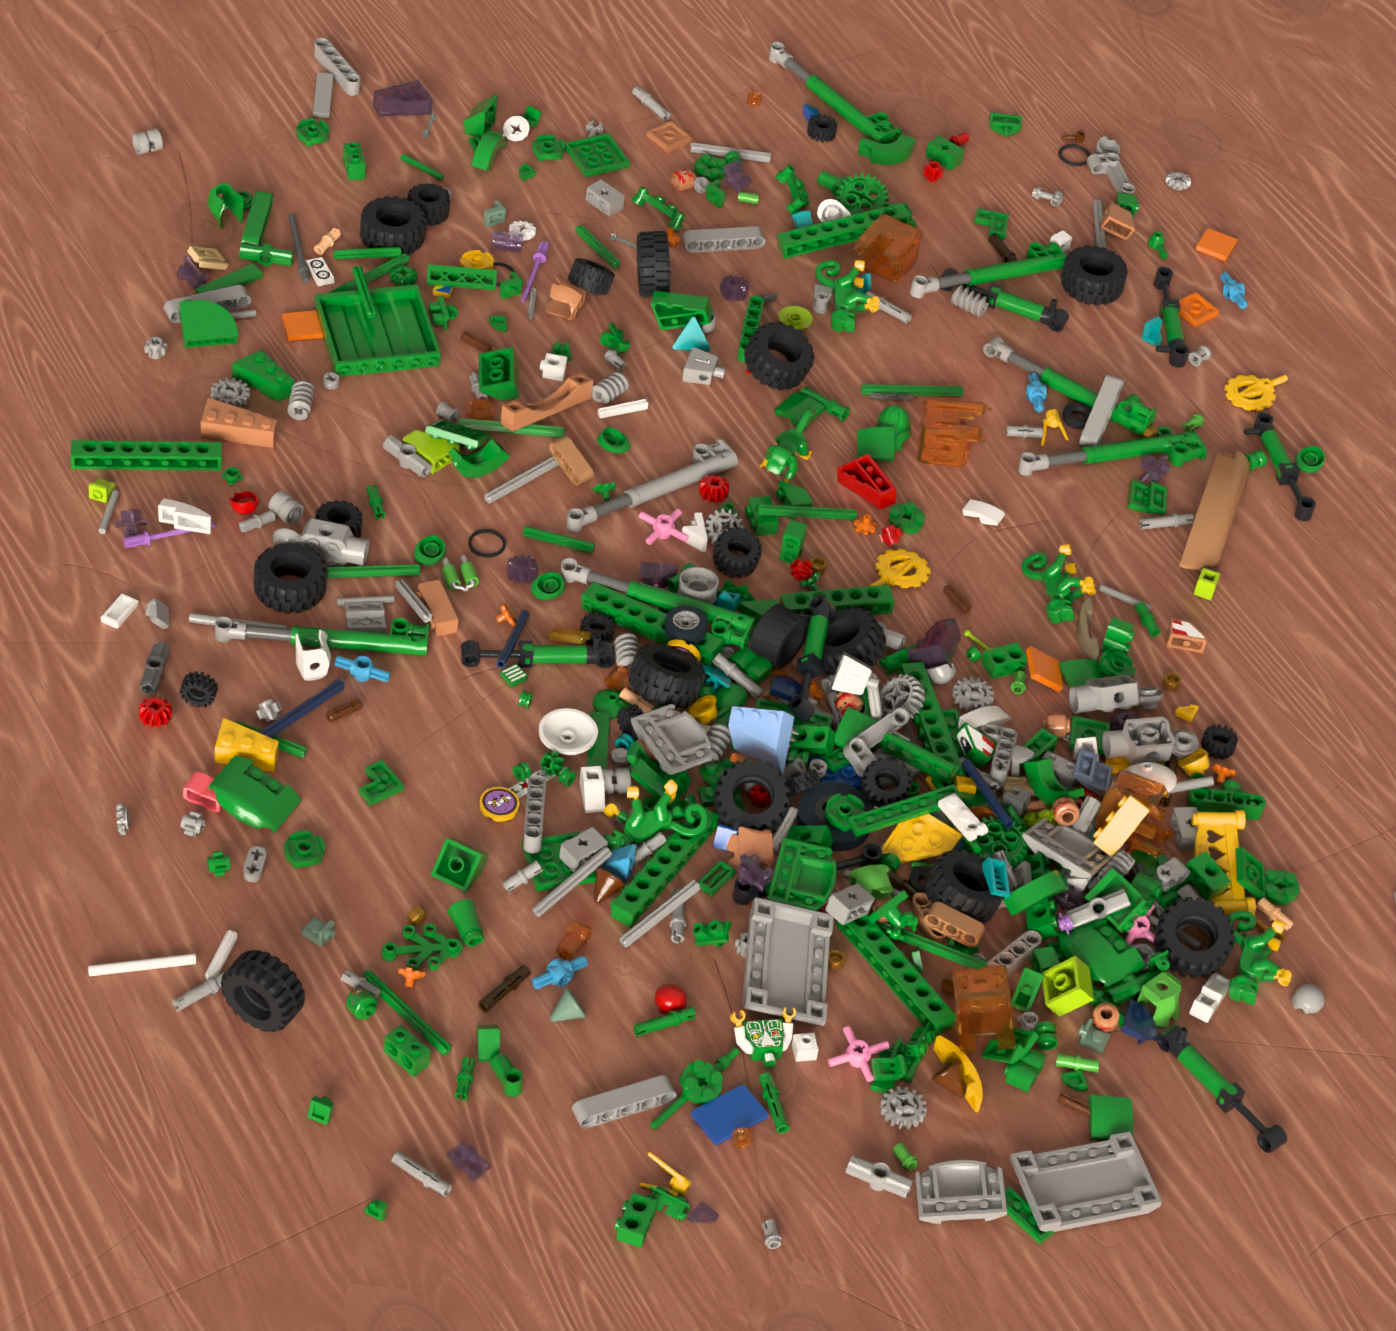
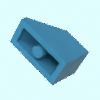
M631 844L611 851V857L602 864L601 869L616 875L627 884L633 872L637 845Z

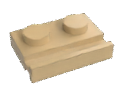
M190 246L187 251L192 260L199 264V267L226 270L229 265L224 263L225 259L217 249Z

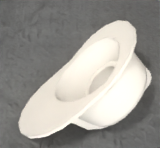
M833 199L823 201L817 211L821 222L851 215L841 203Z

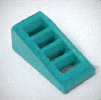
M988 857L982 863V870L990 893L1009 898L1010 889L1006 861Z

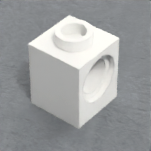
M546 353L545 360H541L540 370L543 371L542 378L563 381L567 357Z

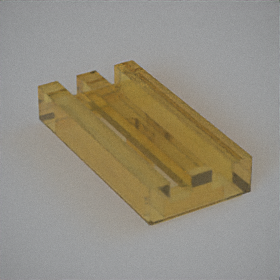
M556 628L548 632V639L582 644L591 639V632Z

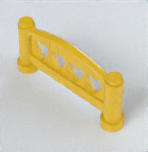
M1244 810L1192 813V825L1198 827L1195 838L1194 857L1206 851L1211 855L1208 850L1209 848H1215L1225 854L1216 860V863L1227 872L1226 874L1231 883L1227 887L1229 889L1227 892L1211 899V901L1215 902L1214 906L1217 908L1221 906L1224 909V915H1229L1235 911H1248L1255 915V898L1245 897L1244 887L1237 882L1236 848H1239L1237 830H1244L1245 828ZM1211 830L1223 838L1215 843H1209L1207 831Z

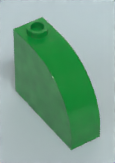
M187 299L179 302L178 312L184 348L237 344V325L225 308L204 300L192 301Z

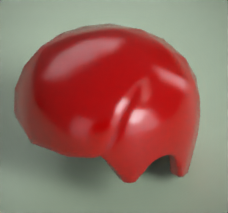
M251 491L235 492L233 498L229 497L233 511L240 515L254 512L259 505L258 496Z
M665 984L659 987L655 992V1004L658 1005L659 1012L666 1015L672 1010L685 1009L687 998L684 989L676 984Z

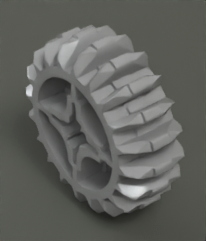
M900 674L898 678L893 676L891 681L887 680V684L882 686V691H879L882 707L881 717L884 718L895 709L902 708L907 711L909 718L914 719V715L919 713V708L923 707L922 702L926 700L924 698L926 693L923 685L915 677L907 674L905 676Z
M1123 849L1119 850L1090 882L1088 889L1092 890L1112 868L1124 877L1134 865L1135 860L1128 852L1126 853Z

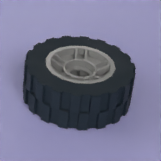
M678 606L671 609L667 613V617H665L666 637L670 641L684 640L688 645L698 644L703 640L707 632V617L705 613L693 606Z

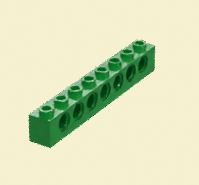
M903 203L778 233L777 247L783 258L787 259L910 228V214Z
M71 440V469L221 471V442Z
M593 582L582 593V609L593 614L598 612V615H601V612L605 613L604 616L609 615L615 624L662 645H667L670 641L666 637L665 632L666 613L596 582ZM706 632V636L698 644H692L701 655L700 662L712 666L714 658L719 653H723L724 639Z
M924 663L901 664L897 678L900 674L915 677L923 685L926 693L924 695L926 700L922 702L923 707L919 708V713H916L914 719H912L913 725L917 727L918 739L922 741V748L959 766L960 772L957 776L965 777ZM941 781L944 787L949 786V784Z
M705 808L708 822L705 830L698 836L686 837L677 832H674L673 835L670 834L665 844L657 848L651 860L648 859L643 869L635 873L632 882L623 887L619 897H614L610 904L612 908L610 917L632 928L717 829L719 815ZM693 812L694 824H689L686 820L679 824L686 828H695L700 824L701 819L697 812Z
M868 914L844 925L837 920L835 921L837 928L923 1027H926L927 1023L930 1022L935 1037L953 1028L956 1018L954 1010L948 1007L942 1000L941 995L934 991L929 982L920 975L916 967L906 959L904 953L893 944L891 938L885 935L878 923L872 924L868 919Z

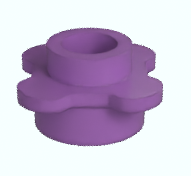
M1060 912L1061 919L1057 921L1061 931L1066 930L1067 935H1070L1069 931L1074 929L1068 914L1062 916Z

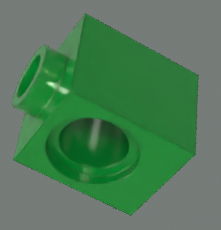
M1118 192L1115 204H1119L1121 208L1129 211L1133 218L1134 213L1138 212L1139 209L1137 195Z
M1053 946L1034 949L1030 960L1033 970L1039 973L1060 963Z

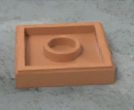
M672 121L653 128L646 133L650 140L667 153L692 142V137Z

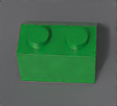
M495 94L479 102L471 110L469 117H466L464 120L465 134L481 138L487 130L492 128L496 122L498 95Z
M446 838L430 875L462 891L468 892L482 873L489 854L456 838Z

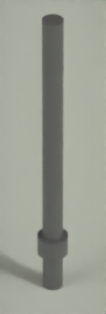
M291 213L288 215L299 263L298 271L303 283H308L309 268L305 263L296 218Z

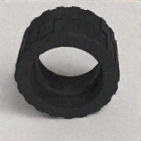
M782 604L770 607L761 617L753 631L750 640V650L757 656L767 659L776 668L785 667L794 659L804 643L808 631L807 619Z

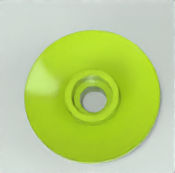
M799 306L785 307L780 310L778 315L780 322L788 326L792 325L796 330L808 328L813 320L811 313Z

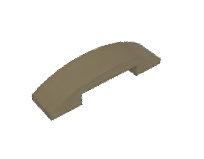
M1087 598L1080 611L1076 635L1079 647L1086 659L1097 661L1099 654L1097 638L1089 637L1088 630L1093 609L1091 598Z

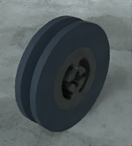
M824 782L809 788L799 802L797 813L798 826L827 825L833 837V843L830 847L832 851L851 850L866 841L870 833L855 837L851 829L848 832H843L833 826L824 816L827 801L835 794H841V796L854 795L863 802L865 812L873 810L870 800L865 797L864 793L851 785L840 782ZM841 809V812H843V813H848V812H849L848 810L843 811V810Z

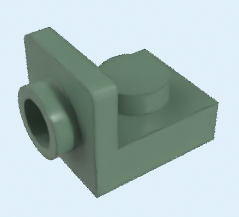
M498 200L494 201V208L484 210V225L486 227L505 222L506 208Z
M314 917L302 929V935L322 947L327 941L333 939L335 935V922L330 920L326 924Z
M1089 1018L1087 1024H1082L1078 1035L1082 1037L1079 1045L1103 1054L1111 1034L1092 1027L1093 1019Z

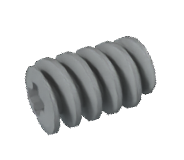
M960 285L953 293L951 303H954L955 306H959L961 309H965L967 312L971 311L973 315L977 314V317L981 318L989 306V303H986L987 297L984 296L980 300L981 294L978 293L974 297L975 291H971L968 294L969 288L962 291L963 285Z
M615 371L594 385L592 388L593 400L597 403L608 404L614 398L623 394L624 391H627L629 383L624 374L620 371Z
M298 381L292 386L287 411L293 419H307L311 411L315 388L310 382Z
M630 633L622 634L614 641L616 668L623 676H628L635 654L639 650L637 636Z
M716 723L707 732L711 744L710 755L712 754V760L703 763L704 765L713 762L717 763L719 757L723 755V751L726 750V745L730 744V730L726 726Z

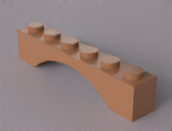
M580 372L569 377L559 389L541 401L526 404L514 400L502 405L500 424L513 432L591 399L593 380Z

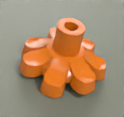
M667 228L668 244L676 246V242H680V237H678V234L673 233V228Z
M868 514L864 515V518L860 517L853 523L856 526L855 531L858 533L862 531L864 535H868L869 532L875 533L877 529V524L872 522V518Z
M504 602L500 606L502 614L496 616V619L499 623L506 620L511 626H514L516 617L514 614H510L511 610L507 603Z
M811 681L808 697L820 701L821 697H823V691L819 690V685L816 682Z
M1214 764L1211 768L1218 775L1216 783L1221 785L1225 778L1234 779L1236 776L1235 770H1228L1225 767L1221 768L1218 764Z
M406 967V970L398 969V973L406 978L405 987L413 988L414 980L421 979L426 974L420 971L413 972V969Z

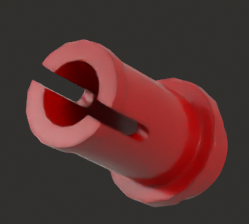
M963 132L960 135L952 136L949 141L960 146L969 141V136L966 132Z

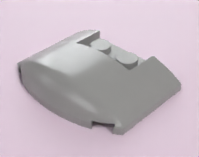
M673 704L631 718V723L638 739L644 741L660 763V768L670 775L712 760V754L710 755L711 744L701 725L687 712L680 713L674 710L675 705Z
M1048 818L1042 819L1023 834L1024 840L1035 854L1040 851L1046 857L1057 861L1062 867L1071 870V876L1091 878L1111 860L1110 856L1105 859L1101 854L1103 850L1095 845L1094 841L1069 826L1061 824L1055 826L1047 823Z
M953 1160L931 1165L929 1170L921 1175L919 1171L915 1173L919 1220L941 1224V1221L985 1218L986 1222L1007 1215L1002 1168L998 1166L997 1170L987 1167L986 1162Z

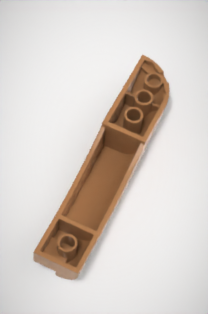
M1218 451L1179 567L1201 570L1202 567L1208 566L1211 568L1219 563L1250 470V462L1243 453L1237 451L1236 455L1232 456L1227 452Z

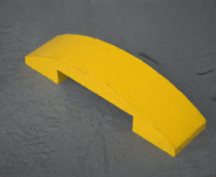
M937 1036L933 1050L943 1065L952 1064L958 1060L962 1061L963 1081L967 1086L965 1098L974 1112H979L983 1099L981 1080L974 1065L955 1044L942 1036Z

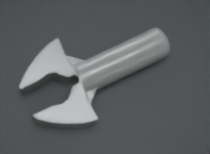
M594 120L586 124L585 131H590L588 137L595 136L596 133L603 134L601 122L596 127H594Z

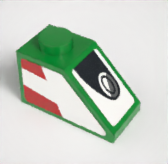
M965 722L956 731L955 736L964 757L970 759L974 765L981 769L991 760L997 743Z

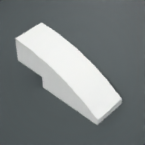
M164 498L158 505L159 522L174 524L176 529L211 534V515L194 506Z
M986 706L961 716L957 728H960L967 722L981 732L982 725L993 724L1001 726L1010 721L1011 717L999 706Z
M1213 973L1203 986L1201 993L1195 999L1189 1014L1208 1023L1228 992L1230 980L1217 973Z

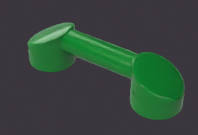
M692 793L679 801V804L669 811L673 816L672 821L683 819L687 806L697 803Z

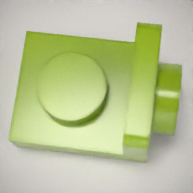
M98 478L95 483L89 484V498L107 503L112 491L115 490V483Z

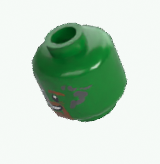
M359 988L349 993L346 1007L357 1019H368L377 1010V999L366 989Z

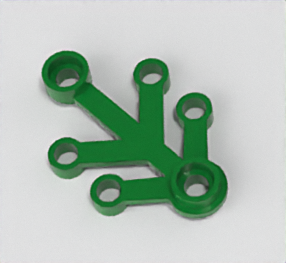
M426 924L424 926L423 935L434 939L439 944H432L417 934L414 926L405 925L402 931L403 937L412 940L418 945L396 946L394 943L388 942L382 946L381 957L385 961L390 962L396 960L398 954L420 953L415 958L412 957L407 960L406 967L412 968L414 972L419 969V966L431 954L441 952L437 957L432 956L428 959V968L436 971L448 957H458L463 950V944L456 938L447 939L436 931V927L433 924Z

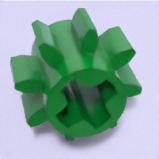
M546 752L545 756L540 759V770L546 771L545 775L559 776V772L565 768L563 762L565 759L559 757L557 752H552V754Z
M223 851L212 852V857H207L208 872H214L215 877L225 876V871L230 870L229 856L223 855Z

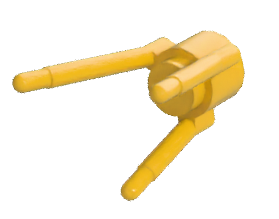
M1056 409L1047 411L1045 414L1046 419H1043L1041 446H1044L1047 425L1052 428L1059 426L1065 440L1068 441L1069 438L1060 420L1059 412Z
M648 1152L649 1157L673 1176L669 1184L672 1190L667 1189L669 1191L668 1194L675 1198L678 1194L684 1196L690 1188L692 1181L680 1175L653 1153ZM640 1183V1187L650 1189L651 1184Z

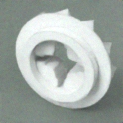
M521 116L510 117L503 127L505 136L514 142L523 141L525 137H528L530 130L527 120ZM512 126L516 128L520 126L519 129L521 130V132L516 131L514 133V129L512 128Z
M514 221L509 226V234L518 240H529L535 236L536 228L533 227V223H528L527 221Z

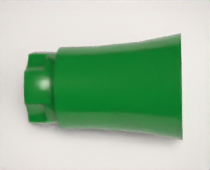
M465 899L451 905L447 913L454 922L465 945L476 947L478 944H481L484 941V935L477 916L475 902Z

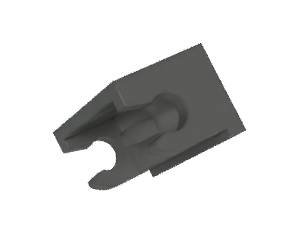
M1013 786L1012 790L1017 792L1018 795L1006 791L1001 805L1003 808L1005 806L1008 808V805L1012 804L1019 817L1023 818L1027 813L1032 792L1018 786Z

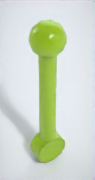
M970 630L964 631V636L970 637L985 650L993 649L973 636Z

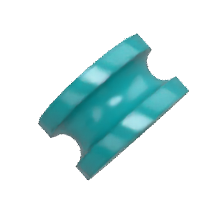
M623 733L615 740V746L629 750L634 740L630 735Z

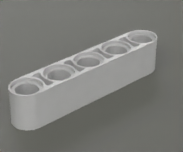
M316 39L314 46L315 58L328 73L333 74V79L348 95H358L360 93V76L327 39Z
M757 226L689 230L682 235L685 248L690 253L759 249L766 243L761 228Z
M235 285L169 300L164 304L163 308L172 323H179L178 307L179 302L183 300L210 301L222 306L227 311L247 307L251 303V297L243 285Z
M1106 375L1082 432L1079 445L1090 447L1100 444L1122 391L1124 379Z
M533 775L528 779L523 848L528 853H537L542 848L546 778L541 775Z
M1033 930L1021 935L987 962L985 972L976 971L971 975L967 991L972 995L990 993L1031 960L1033 950L1040 947L1041 935Z
M662 1075L579 1100L572 1106V1111L580 1127L589 1128L668 1104L676 1098L677 1093L666 1075Z

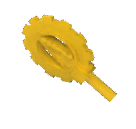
M1237 375L1236 378H1231L1227 381L1228 385H1225L1224 391L1227 392L1225 396L1236 407L1244 408L1246 411H1262L1265 407H1271L1273 405L1272 401H1275L1276 395L1273 394L1275 392L1273 387L1286 382L1288 378L1286 375H1282L1269 380L1268 378L1259 379L1254 375ZM1248 386L1242 392L1238 393V389L1240 387ZM1262 396L1260 399L1249 400L1251 398Z
M906 549L887 550L884 555H879L877 558L879 562H876V569L879 570L878 575L880 579L869 586L898 585L901 586L900 588L912 586L916 588L921 586L922 582L926 583L929 577L927 574L930 575V567H927L928 563L924 558L921 559L918 556L919 554L913 551L908 552ZM895 561H904L890 567V564ZM913 567L916 569L915 574L905 576Z

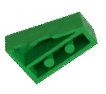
M654 291L651 300V306L660 330L683 328L691 317H695L699 325L710 324L713 309L708 297Z
M263 350L232 362V379L235 378L236 381L242 380L249 388L253 386L259 389L261 394L277 402L290 397L294 379Z

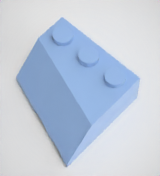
M732 706L728 726L733 748L754 760L762 759L761 763L766 764L767 761L772 763V768H779L782 771L781 774H783L794 717L784 711Z

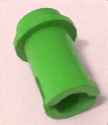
M740 191L738 202L751 203L754 206L759 203L760 195L756 192L752 194Z
M1194 414L1190 420L1182 424L1183 430L1191 432L1196 427H1201L1204 423L1203 416Z
M1020 670L1014 672V679L1011 684L1013 693L1022 694L1025 691V672Z
M899 1143L893 1148V1154L900 1160L903 1169L911 1171L918 1165L917 1157L911 1155L903 1143Z

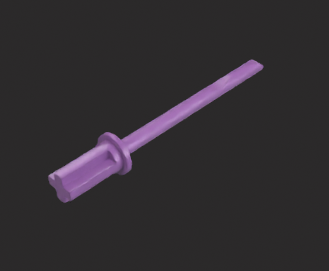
M541 241L537 252L533 255L535 264L524 290L521 303L526 301L539 265L546 261V254L549 249L547 241Z
M211 522V528L216 527L215 523ZM176 529L152 535L144 531L143 534L124 537V547L149 546L150 540L194 531Z

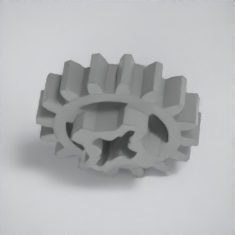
M225 378V381L220 379L219 384L213 383V387H211V399L242 408V404L247 405V401L250 400V388H247L246 383L242 384V380L237 382L235 378L232 380Z
M721 509L720 513L715 510L713 515H709L708 520L705 522V526H707L705 529L706 533H709L707 538L712 539V545L717 541L718 536L722 535L721 530L727 525L726 531L729 528H733V524L735 528L740 527L741 530L745 528L744 525H740L742 519L736 518L737 513L732 515L730 509L728 513Z
M964 677L962 682L958 680L956 685H954L952 698L955 699V704H960V709L965 707L966 712L970 709L973 711L990 706L994 698V692L991 691L992 686H986L987 682H980V678L974 680L973 677H970V680H967Z
M897 1086L896 1091L889 1089L888 1094L884 1093L880 1104V1113L885 1115L884 1121H892V1127L897 1124L899 1129L906 1126L910 1130L911 1125L918 1127L919 1122L922 1123L927 1112V1108H925L927 1102L922 1101V1094L915 1095V1089L910 1092L908 1087L901 1090Z

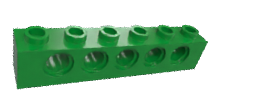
M889 585L781 594L779 604L806 617L812 613V610L809 608L811 600L815 596L822 594L836 608L835 612L837 613L842 609L846 608L849 610L855 607L870 611L873 615L892 614L895 600Z
M1029 847L1027 857L1023 859V862L1026 861L1031 864L1033 881L1052 872L1050 868L1052 859L1046 857L1040 851L1035 854ZM1053 896L1042 900L1026 910L1028 931L1038 932L1042 940L1058 935L1057 927L1059 924L1057 921L1058 917L1055 914L1058 908Z

